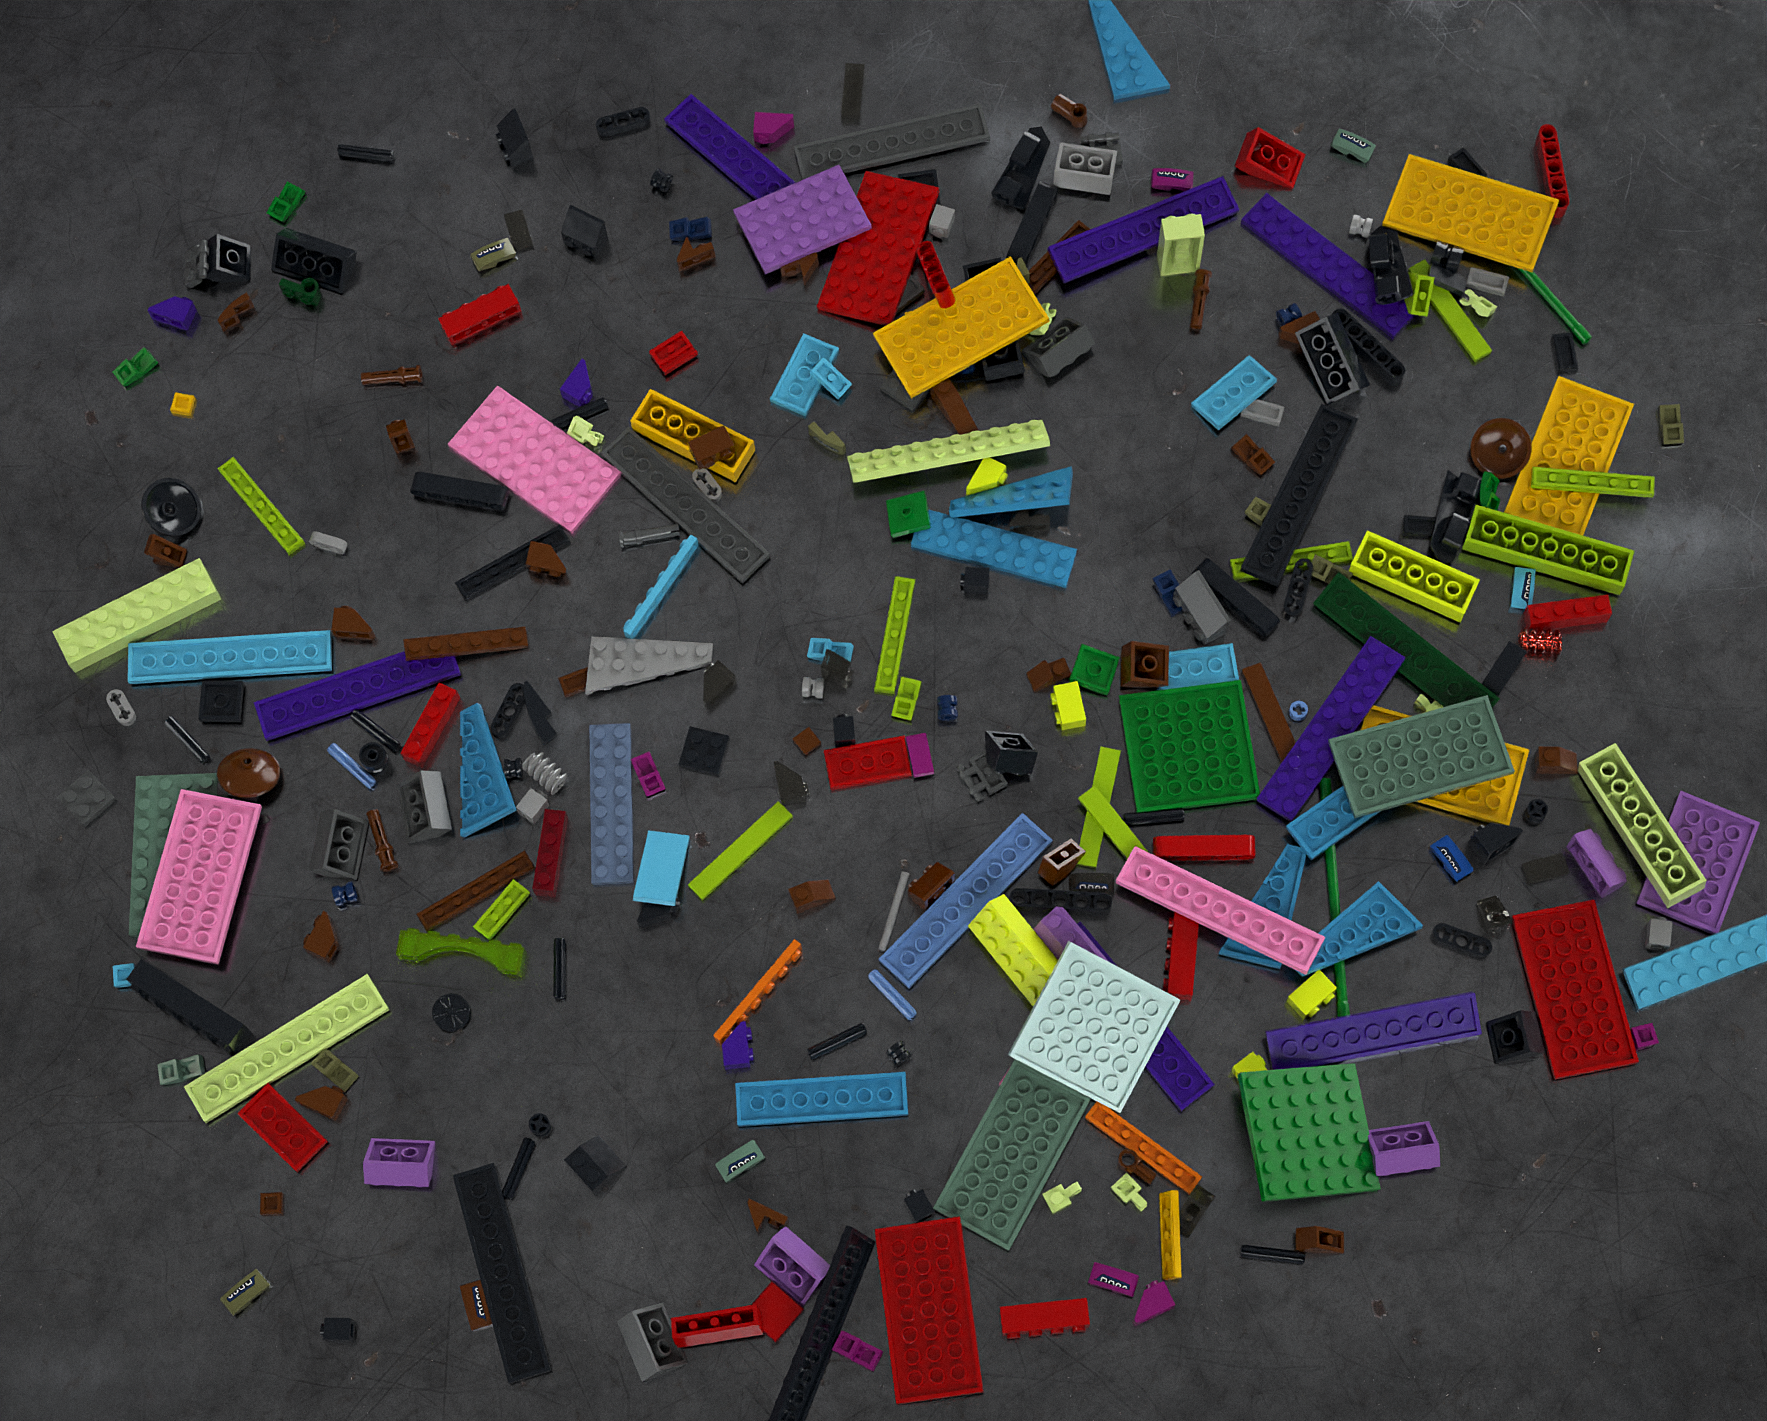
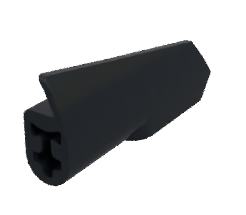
M1042 126L1029 128L1028 132H1024L1016 145L1006 169L991 192V195L998 201L1018 209H1025L1050 146V141Z
M1379 226L1369 236L1370 260L1374 272L1375 301L1378 304L1385 305L1412 296L1413 289L1397 231Z
M1447 471L1433 529L1430 548L1437 560L1443 564L1454 561L1480 496L1481 480L1464 472H1461L1459 477H1457L1451 471Z

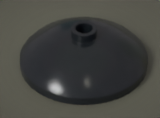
M175 478L159 479L153 482L143 494L141 501L142 514L148 525L156 532L171 537L182 536L190 532L199 522L201 516L200 499L195 490L184 481ZM165 508L170 510V514L165 512Z

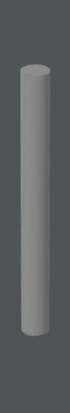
M901 872L878 951L886 952L909 878V873Z

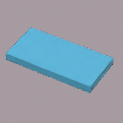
M803 333L770 398V402L806 416L822 386L809 372L823 357L830 364H833L839 348Z
M1249 355L1191 402V407L1219 431L1277 383V378Z
M1233 643L1169 651L1168 686L1157 687V690L1239 680Z
M648 830L633 901L675 906L689 844V835Z

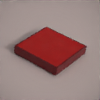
M773 1281L769 1283L751 1304H757L762 1314L763 1333L775 1343L780 1340L805 1311L803 1307Z

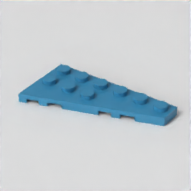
M1088 0L1113 99L1116 100L1170 89L1169 82L1112 1Z
M1072 466L951 500L949 507L950 518L1069 505L1073 477Z
M479 703L460 712V736H462V748H460V756H462V766H460V797L462 798L460 818H462V828L460 829V836L464 838L517 811L482 706Z
M1286 845L1251 901L1291 921L1306 859V853L1301 847ZM1230 938L1227 939L1218 953L1280 969L1282 963Z
M1378 881L1318 933L1324 936L1325 940L1306 975L1423 928V925ZM1297 971L1302 977L1306 976L1305 974Z

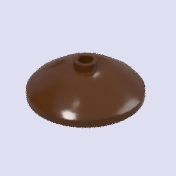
M1496 418L1487 421L1477 429L1472 438L1470 450L1474 464L1482 473L1491 472L1497 478L1503 479L1512 477L1525 468L1531 457L1532 443L1528 432L1518 422L1506 418ZM1501 445L1506 446L1507 449L1505 452L1500 451Z
M245 748L230 753L220 762L217 769V778L220 786L229 794L244 798L256 797L267 793L277 784L280 777V767L275 757L264 750Z

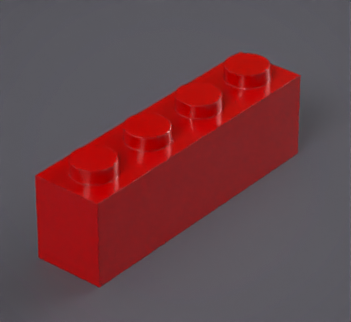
M507 284L497 287L488 294L479 296L470 303L462 304L452 312L444 313L438 320L452 346L520 312L521 308L511 287Z
M1600 595L1527 605L1523 615L1527 632L1608 622L1612 615L1609 596Z
M438 683L400 752L404 761L420 768L424 767L460 700L457 690Z
M1174 912L1173 917H1169L1168 930H1172L1171 938L1167 937L1166 950H1170V958L1165 959L1164 970L1168 971V979L1164 978L1163 991L1178 999L1191 1000L1193 996L1199 923Z
M1087 1298L1000 1307L1002 1336H1007V1339L1020 1338V1334L1029 1333V1337L1041 1336L1042 1332L1051 1331L1052 1335L1062 1334L1066 1329H1072L1073 1332L1086 1331V1327L1090 1326Z
M757 1304L671 1318L672 1339L677 1348L763 1334L762 1314Z

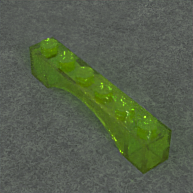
M407 928V931L400 930L396 955L402 960L420 962L438 953L450 951L467 952L486 959L501 974L522 976L527 952L519 943L511 942L509 945L501 944L502 942L498 940L484 942L477 937L463 939L456 934L442 936L435 931L420 933L418 929Z

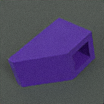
M742 1021L722 1044L725 1070L751 1067L750 1061L754 1060L753 1048H749L748 1040H752L751 1027H747L746 1021Z

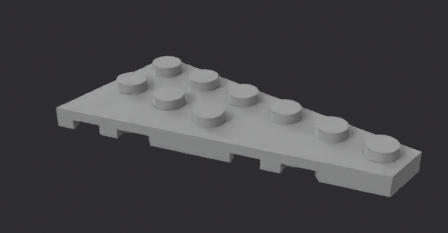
M591 636L585 693L589 695L603 689L604 691L610 690L611 687L627 686L656 679L657 676L665 674L668 676L682 670L689 671L712 665L713 643Z

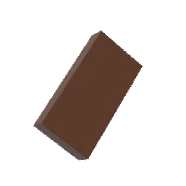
M588 667L558 678L566 698L586 690Z

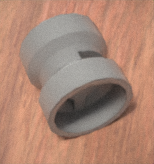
M1354 215L1349 234H1361L1362 237L1368 238L1373 219H1362L1360 216Z
M803 677L802 697L815 696L816 698L823 699L824 678L812 680L810 677Z

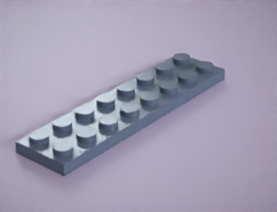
M631 724L589 725L592 885L634 883L632 762L630 760L632 759Z

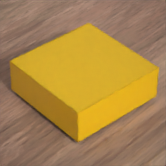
M175 392L170 408L171 413L191 416L196 399L195 396Z

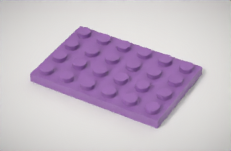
M840 165L733 209L734 215L765 274L872 229L871 223Z
M1680 791L1668 823L1707 880L1705 889L1667 908L1646 877L1637 904L1713 935L1718 933L1760 822Z

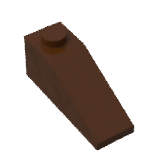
M949 378L930 388L931 397L956 434L962 435L972 431H979Z

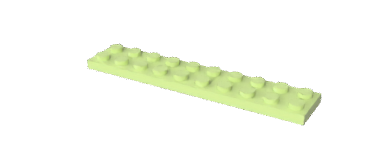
M1031 420L1026 423H1014L1000 428L993 427L984 431H972L968 434H955L941 439L934 438L925 442H913L909 445H896L887 449L855 453L847 456L852 480L855 483L1050 446V439L1043 420Z
M366 974L185 1085L184 1088L203 1121L208 1123L261 1090L267 1083L271 1084L318 1055L325 1048L331 1047L389 1011V1008L369 975Z

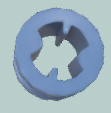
M1303 701L1293 702L1289 709V716L1295 721H1302L1308 713V707ZM1296 707H1300V710H1304V712L1302 711L1301 715H1297V712L1293 710Z

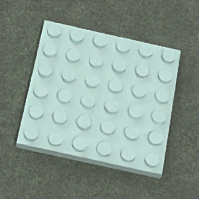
M1068 941L1008 1055L1121 1113L1175 1012L1180 999Z

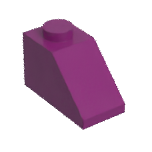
M755 112L754 142L767 144L777 141L794 127V115Z
M1156 1280L1146 1285L1147 1289L1143 1292L1133 1322L1135 1326L1175 1307L1174 1300L1164 1281L1158 1283Z

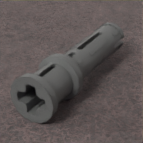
M678 523L643 530L637 527L631 531H618L621 548L631 544L641 545L643 541L680 536Z

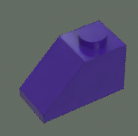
M174 296L149 307L148 312L153 320L188 330L197 309L191 299Z
M584 359L579 361L560 388L562 398L578 407L588 404L593 395Z

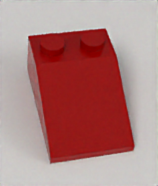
M1257 127L1246 134L1234 167L1250 176L1292 189L1306 154Z

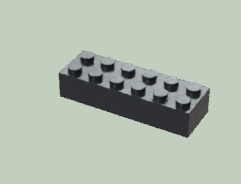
M1001 257L963 265L965 281L1002 261ZM1019 340L982 359L987 381L1025 373Z
M140 959L126 979L131 984L130 988L143 999L147 997L154 1006L161 1010L164 1008L170 1016L178 1021L181 1019L193 1031L196 1032L198 1029V1032L213 1043L216 1040L215 1043L229 1054L231 1051L238 1054L253 1034L243 1023L143 959Z

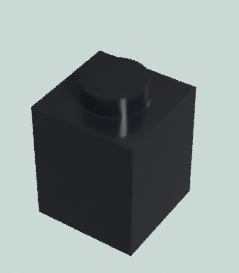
M965 567V574H961L960 586H964V593L988 594L990 568Z
M841 714L833 718L835 747L856 744L853 716Z
M914 1189L906 1194L904 1204L915 1223L924 1222L935 1215V1210L923 1189L919 1191Z
M325 1318L324 1323L320 1327V1335L324 1341L329 1343H353L355 1321L351 1318Z

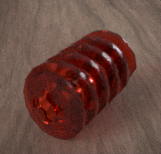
M1522 627L1518 636V646L1524 647L1527 653L1532 648L1534 654H1536L1538 648L1541 649L1542 654H1545L1546 649H1549L1550 655H1553L1554 650L1557 649L1558 655H1561L1562 635L1558 629L1554 633H1552L1551 629H1547L1544 634L1542 628H1539L1536 633L1535 628H1530L1528 632L1526 627Z

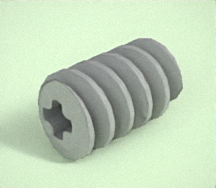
M543 752L538 755L532 753L522 764V769L527 771L529 776H533L535 781H539L540 786H545L547 792H551V795H554L564 785L568 775L564 773L560 776L561 768L554 771L556 764L548 765L549 757L542 760Z

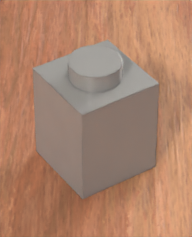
M936 204L929 223V233L938 238H948L955 220V209Z
M530 788L516 806V809L520 815L535 825L545 812V809L550 805L546 794L540 790L536 792Z
M1664 917L1651 918L1647 923L1645 948L1666 951L1671 943L1672 921H1666Z

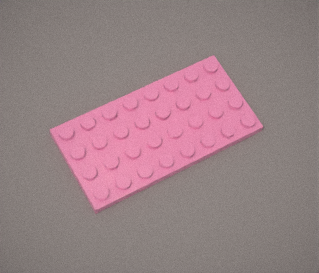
M496 386L448 443V447L504 487H507L511 492L558 525L560 524L562 528L571 534L575 532L622 475L614 466L558 427L553 426L548 420L499 386Z
M183 789L180 790L136 947L138 949L219 964L262 809L260 804Z

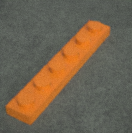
M794 939L715 1032L713 1035L714 1039L720 1045L723 1044L742 1021L747 1020V1014L750 1010H755L760 1005L761 997L765 993L769 994L772 991L777 978H782L787 973L788 965L792 961L796 962L802 954V946L797 940Z
M1096 1101L1085 1116L1086 1120L1124 1148L1135 1151L1143 1162L1188 1195L1191 1194L1202 1179L1200 1174L1107 1106Z

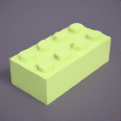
M1191 213L1181 217L1168 216L1165 219H1161L1157 250L1160 276L1190 273L1200 269L1205 237L1201 214L1195 215Z

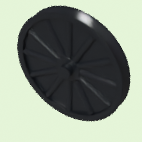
M453 993L445 994L434 1003L432 1017L435 1024L442 1030L456 1031L464 1027L468 1022L470 1007L462 996Z

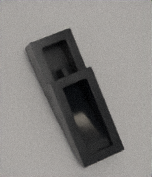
M1509 641L1482 682V685L1499 697L1524 659L1527 651Z
M528 680L524 682V696L529 719L536 735L543 746H545L557 737L556 731L547 721L552 716V712Z

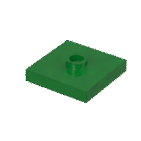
M925 491L886 500L890 532L893 538L931 528Z
M1081 644L1069 682L1078 681L1079 686L1107 696L1120 657Z

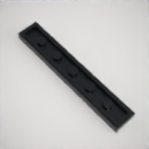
M560 524L531 540L551 545L554 551L571 543ZM531 541L456 581L455 585L464 600L472 598L526 568Z

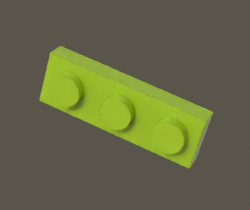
M513 879L475 923L473 928L490 941L530 895V892Z

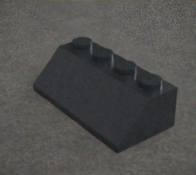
M285 228L276 234L271 270L300 280L313 278L317 281L318 286L343 293L353 273L357 251Z
M1338 313L1326 316L1295 332L1327 405L1370 386Z

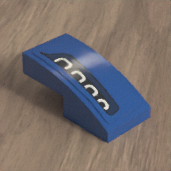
M1448 835L1430 845L1431 851L1443 863L1444 869L1456 882L1474 871L1464 854Z

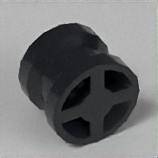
M658 168L651 177L650 185L659 187L661 191L666 192L672 184L673 175L665 174L663 170Z
M516 758V760L512 761L504 759L506 779H511L512 777L523 778L521 758Z
M1534 799L1529 802L1525 810V816L1532 823H1540L1548 813V806L1543 800Z
M903 1040L895 1043L886 1051L887 1056L893 1059L895 1067L900 1066L913 1055L910 1050L905 1048Z
M537 1113L529 1120V1128L535 1136L545 1137L550 1133L552 1124L546 1115Z

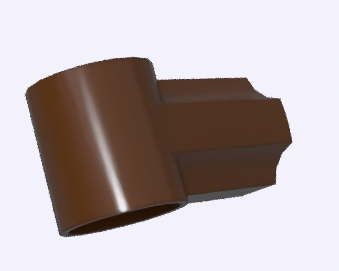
M1062 94L1057 95L1053 99L1051 109L1068 119L1073 127L1082 128L1087 124L1086 106L1081 103L1076 104Z

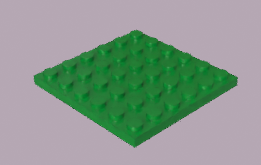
M1241 680L1119 695L1137 814L1257 800L1260 790Z
M1355 1063L1240 1072L1237 1074L1262 1202L1373 1192L1381 1189L1379 1178L1374 1171L1373 1158L1368 1141L1369 1129Z

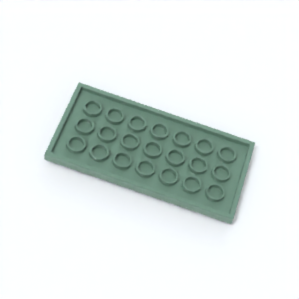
M1487 695L1328 740L1354 818L1514 774L1515 772Z
M217 773L136 776L129 916L130 937H139L180 790L217 796Z
M1014 1059L933 1209L947 1218L960 1216L962 1226L1009 1251L1091 1099Z

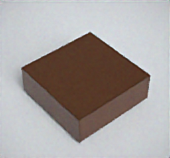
M810 727L792 738L804 756L821 745V741Z
M260 1193V1215H283V1193Z

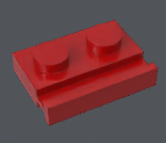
M680 331L651 349L649 354L666 376L696 357L698 352L694 349L683 331Z

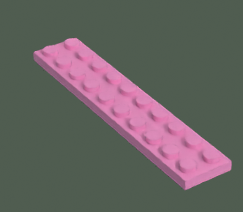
M1136 846L1116 879V884L1305 975L1308 973L1325 940L1324 936Z

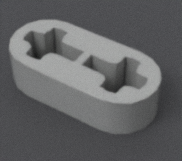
M696 469L692 474L694 485L714 503L718 502L722 497L721 487L707 469ZM699 475L705 476V484L701 479L698 480ZM709 487L712 491H716V496L710 495Z
M312 532L309 543L313 546L338 554H344L348 546L346 541L320 532Z
M119 689L111 690L107 694L106 700L113 714L121 725H132L136 720V714L127 697ZM115 696L119 697L121 705L118 706L114 701ZM122 710L127 712L128 719L125 720L123 718Z

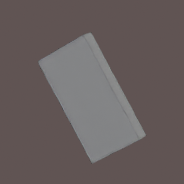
M1471 267L1466 287L1504 297L1509 276Z
M1256 399L1241 412V417L1279 427L1285 407Z

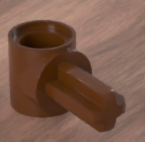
M1131 1149L1123 1150L1118 1158L1119 1168L1130 1175L1135 1173L1148 1184L1152 1183L1156 1173L1141 1163L1142 1159L1137 1156L1135 1151ZM1130 1156L1133 1158L1134 1163L1132 1165H1125L1122 1162V1158Z

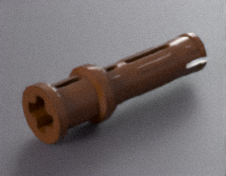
M1205 269L1195 271L1196 282L1192 289L1195 296L1189 327L1196 330L1202 328L1206 295L1210 293L1209 280L1212 278V272Z
M420 365L411 368L401 366L398 370L361 373L362 385L399 382L402 384L409 381L422 382V369Z
M370 810L366 815L376 843L375 854L379 857L381 863L380 870L382 872L394 870L399 865L392 853L394 850L393 846L388 843L379 810Z

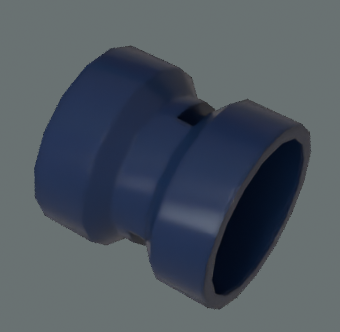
M1295 303L1289 305L1285 310L1280 309L1276 311V317L1280 326L1303 317Z
M954 695L939 696L937 698V705L940 709L938 710V719L943 721L957 719V697Z
M352 881L347 882L341 887L339 885L332 887V894L337 907L344 905L348 901L351 903L358 901Z

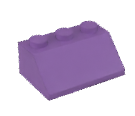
M1592 829L1578 832L1573 835L1566 847L1601 898H1604L1625 884L1627 881L1626 874L1621 867H1617L1612 853L1601 844L1602 840L1596 832L1594 833Z
M1429 1121L1369 1130L1368 1141L1376 1176H1387L1395 1173H1407L1414 1170L1440 1167L1439 1143Z
M371 1138L363 1161L364 1184L429 1187L433 1172L435 1141Z
M785 1226L771 1238L754 1266L801 1307H804L823 1285L830 1264Z

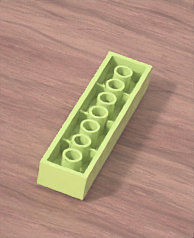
M198 558L52 632L68 665L76 673L128 647V643H136L221 600V597L204 564Z
M1614 743L1579 762V774L1666 907L1669 908L1705 889L1707 880L1617 744Z

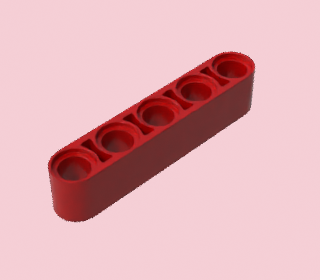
M1545 124L1539 129L1536 145L1546 196L1559 199L1558 204L1562 207L1557 206L1554 217L1560 218L1567 211L1569 195L1556 128L1553 125Z
M931 241L921 242L916 252L940 308H949L955 303L956 299Z
M1157 836L1153 838V855L1165 861L1250 860L1256 858L1255 836Z

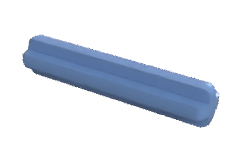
M332 743L327 748L328 753L367 788L370 789L376 784L375 778L337 744Z
M874 969L868 975L870 981L908 1020L915 1017L917 1014L916 1010L878 970Z

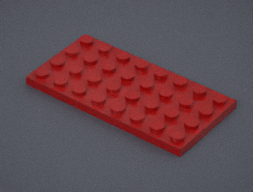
M869 171L865 172L857 199L869 219L872 229L839 243L817 304L818 310L884 326L894 321L917 257L916 249H918L919 244L923 240L939 195V187Z
M1595 899L1512 915L1511 919L1554 1080L1637 1064L1639 1062Z
M961 1217L875 1229L896 1404L984 1392Z

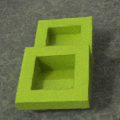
M901 677L891 716L912 720L922 681Z

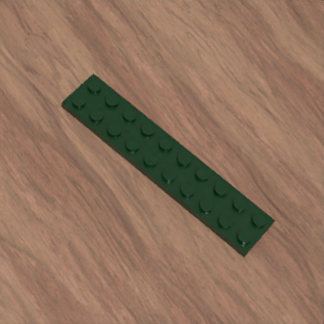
M1340 572L1337 573L1313 602V605L1364 645L1369 637L1372 636L1406 657L1398 672L1443 707L1487 695L1493 709L1500 700L1499 697Z

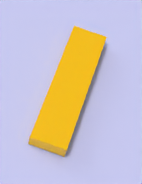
M1170 1190L1159 1193L1163 1280L1182 1278L1178 1190Z

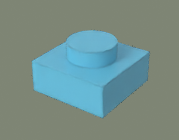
M134 963L113 966L115 988L131 986L126 979L136 965Z

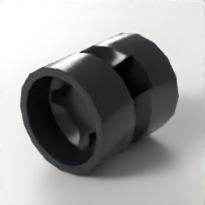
M1438 240L1430 265L1434 263L1441 267L1444 266L1445 269L1456 273L1464 249L1457 246L1450 248L1448 243Z
M370 742L360 749L359 760L370 775L380 776L387 772L390 767V758L382 745Z

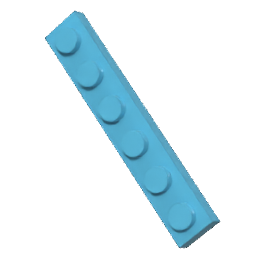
M690 534L688 539H684L680 544V550L677 555H673L670 558L669 566L659 574L658 582L654 588L651 587L647 591V598L643 603L638 604L633 618L626 621L623 627L625 638L634 639L698 548L699 544L696 537Z

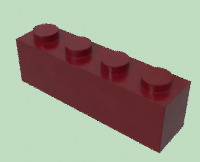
M545 809L532 887L535 895L556 897L568 824L566 811Z

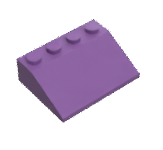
M1055 907L1033 929L1058 960L1068 941L1108 961L1063 907Z

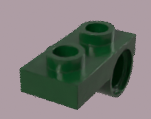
M281 278L279 282V287L284 296L288 298L295 297L304 304L318 306L322 293L315 279H304L301 284Z

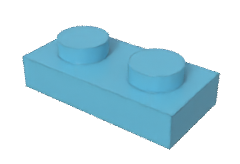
M824 357L809 372L837 399L852 385Z

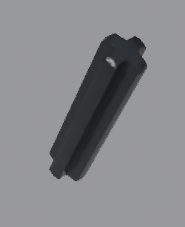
M339 144L337 147L339 156L392 162L394 159L392 150Z
M602 397L552 419V424L561 429L570 425L573 417L579 416L584 419L608 408V403Z
M358 709L351 713L350 717L354 722L393 752H397L400 749V741Z
M169 716L164 721V724L202 764L210 759V755L173 716Z
M1183 808L1139 814L1137 812L1123 814V821L1126 825L1185 819Z
M564 938L554 939L553 997L557 1000L565 999L566 941Z
M860 1023L808 1048L807 1051L810 1058L815 1059L867 1034L866 1027L863 1023Z
M525 1137L522 1141L502 1190L504 1198L512 1199L535 1145V1141L531 1138Z
M1242 1245L1241 1256L1246 1258L1304 1264L1305 1252L1251 1245Z

